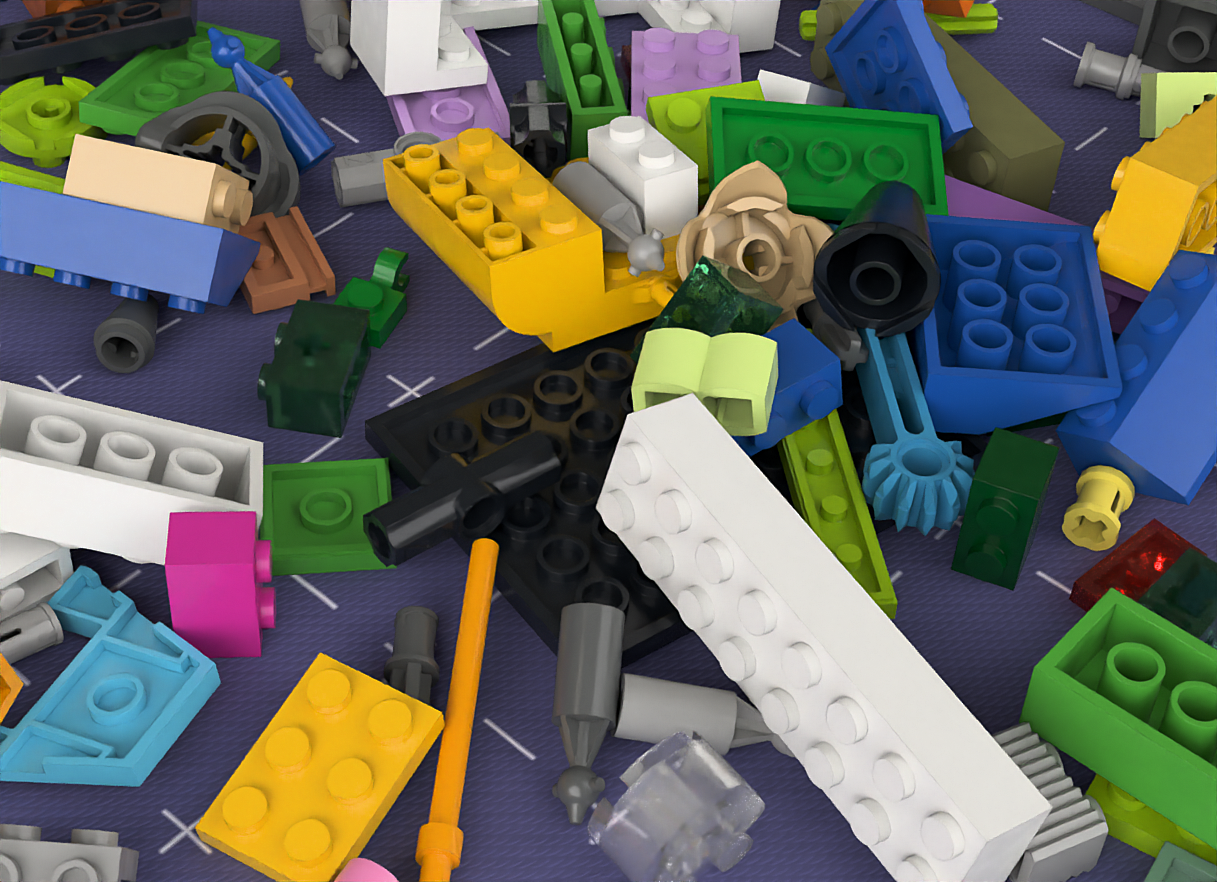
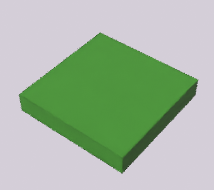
M388 458L263 465V517L260 523V540H271L272 576L397 568L393 564L386 567L376 557L370 541L363 531V515L392 501Z

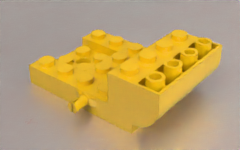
M489 127L484 129H467L460 132L455 138L431 145H414L407 148L402 154L383 159L387 196L392 208L401 219L507 328L523 335H537L553 353L666 313L674 319H679V314L685 317L692 308L691 296L686 291L677 269L676 247L680 234L661 240L665 251L663 259L665 263L664 270L642 271L639 277L630 274L628 269L631 264L627 253L604 251L602 229L552 185L555 176L565 166L556 168L551 178H544ZM576 158L569 161L565 166H567L570 163L578 161L589 163V159ZM705 205L698 206V215L704 209ZM743 253L742 259L748 271L754 269L752 256L744 257Z

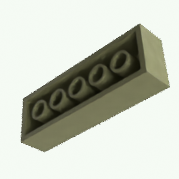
M821 0L820 6L817 9V28L814 49L810 55V70L829 89L844 93L827 55L825 46L864 0ZM924 12L935 40L942 45L945 51L947 68L957 91L965 97L968 103L969 118L973 125V128L943 154L944 175L1048 212L1065 141ZM845 97L844 105L847 108H850L849 103Z

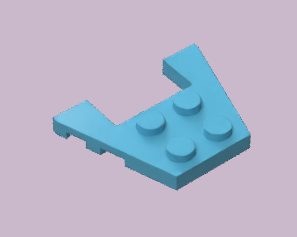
M80 565L47 603L55 612L62 629L89 637L91 640L15 728L10 729L0 725V781L140 787L221 684L216 664L162 622L159 621L153 624L137 612L133 600L119 590L115 593L111 592L102 585L100 577L89 567Z

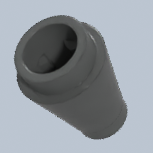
M148 294L147 302L125 297L115 310L97 327L93 337L96 355L99 361L108 369L118 373H131L147 365L153 358L159 305L152 295Z

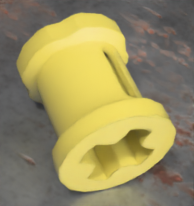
M1103 465L1091 466L1082 471L1076 483L1078 498L1076 503L1067 508L1062 530L1065 536L1075 545L1086 547L1093 551L1107 550L1116 544L1121 527L1119 517L1123 511L1130 507L1135 496V487L1130 478L1120 470Z

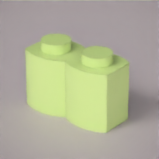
M660 328L646 332L631 386L634 412L693 393L730 436H752L767 432L778 380L777 342L750 333H725L710 337L703 333L683 328Z

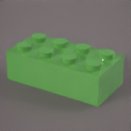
M1111 587L1034 666L1018 723L1028 722L1033 733H1037L1038 736L1217 850V650Z

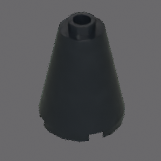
M886 181L872 187L822 245L814 263L813 292L823 312L839 326L853 332L855 326L876 330V337H890L910 331L929 317L940 291V268L923 201L915 189L898 181Z

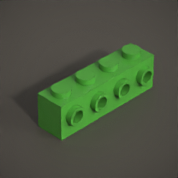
M538 0L537 47L547 85L553 92L559 94L561 102H566L567 161L569 162L576 158H588L587 130L610 124L617 117L631 116V110H627L625 105L622 78H617L615 72L613 48L608 47L606 42L604 18L599 17L594 0Z

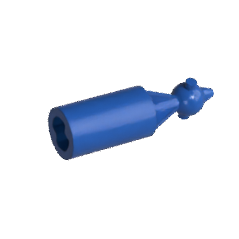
M214 27L207 31L212 44V58L220 67L231 68L237 92L248 95L260 102L275 118L286 147L296 162L299 176L304 175L323 161L336 148V144L281 76H275L244 59V45L236 36L225 35Z

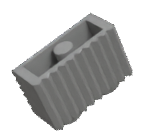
M1022 722L992 734L993 739L1053 806L1008 876L1011 882H1066L1071 876L1077 878L1083 871L1089 873L1097 865L1109 832L1100 805L1090 795H1082L1080 787L1073 785L1071 776H1066L1064 773L1062 760L1057 750L1049 742L1039 741L1038 734L1032 733L1028 722Z

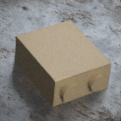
M75 134L62 193L77 198L222 228L236 234L239 232L240 225L244 226L248 222L253 204L252 192L248 190L250 181L218 164Z

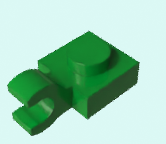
M385 247L377 258L370 281L352 277L325 314L327 331L381 349L407 312L406 293L403 292L409 284L410 276L400 273V271L409 259V253Z

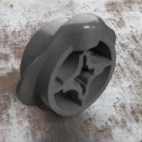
M218 91L203 95L193 102L170 109L144 123L136 135L135 147L215 163L223 166L226 162L236 174L250 181L248 190L253 195L250 217L273 212L275 218L289 215V208L299 205L301 198L300 176L296 162L283 140L279 125L272 114L260 102L248 95L233 91ZM215 131L212 138L205 144L199 146L192 145L200 137ZM245 133L254 137L258 142L261 152L259 174L252 172L247 165L242 164L245 148L241 143Z

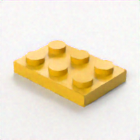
M320 652L195 826L200 840L277 882H334L351 859L358 858L444 729L443 714L441 711Z

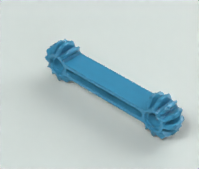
M827 224L833 231L838 227L836 224ZM857 327V332L869 350V357L866 363H856L855 368L877 443L872 445L871 451L865 459L862 482L865 501L873 505L875 520H895L897 532H900L906 526L916 527L925 537L933 526L950 531L958 516H964L972 480L975 475L973 469L974 460L962 454L961 441L944 442L937 438L905 332L890 337H876V330Z

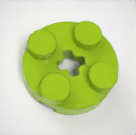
M62 76L63 85H45L44 77H36L18 82L4 90L0 94V144L14 154L32 158L33 163L38 167L54 168L62 165L66 161V157L71 156L75 134L105 140L108 133L101 127L85 124L79 120V101L96 88L90 83L81 79Z

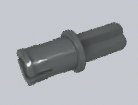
M817 298L803 303L804 314L812 325V334L840 358L841 370L853 371L856 363H866L869 357V350L857 332L856 326L854 332L839 326L823 312Z
M408 606L396 613L392 657L384 664V678L390 687L430 706L431 687L436 685L440 675L439 666L434 661L435 638L439 618L429 608Z

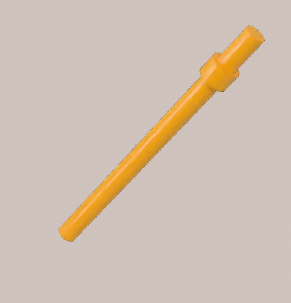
M480 538L472 543L444 719L445 727L442 732L428 823L422 825L419 829L415 860L421 865L419 882H450L451 870L456 869L460 865L464 834L458 828L499 553V545L487 538Z

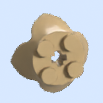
M755 161L742 166L723 178L712 191L701 213L696 218L689 220L683 227L676 247L678 273L686 291L691 296L694 308L699 313L713 316L728 333H750L762 336L793 318L798 321L796 312L798 307L803 303L816 299L813 292L814 263L820 248L834 231L830 226L815 217L798 215L789 211L787 207V189L780 177L765 164ZM743 253L744 257L752 256L754 269L749 271L746 269L742 259Z

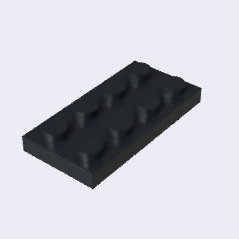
M112 0L0 25V85L16 84L26 80L30 73L51 69L52 73L70 72L81 67L83 61L104 57V60L109 62L120 61L133 56L136 53V49L157 45V48L161 50L180 47L186 44L190 37L196 36L197 0Z

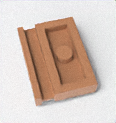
M298 206L289 208V215L275 218L273 212L251 216L246 225H240L239 235L261 243L258 256L239 286L253 314L310 301L311 293L325 291L327 296L336 295L335 275Z

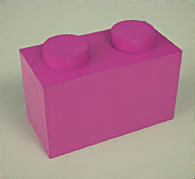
M256 511L170 512L165 572L173 632L208 658L261 657L263 629H275L276 590L275 587H263L262 584L272 582L271 540H259Z

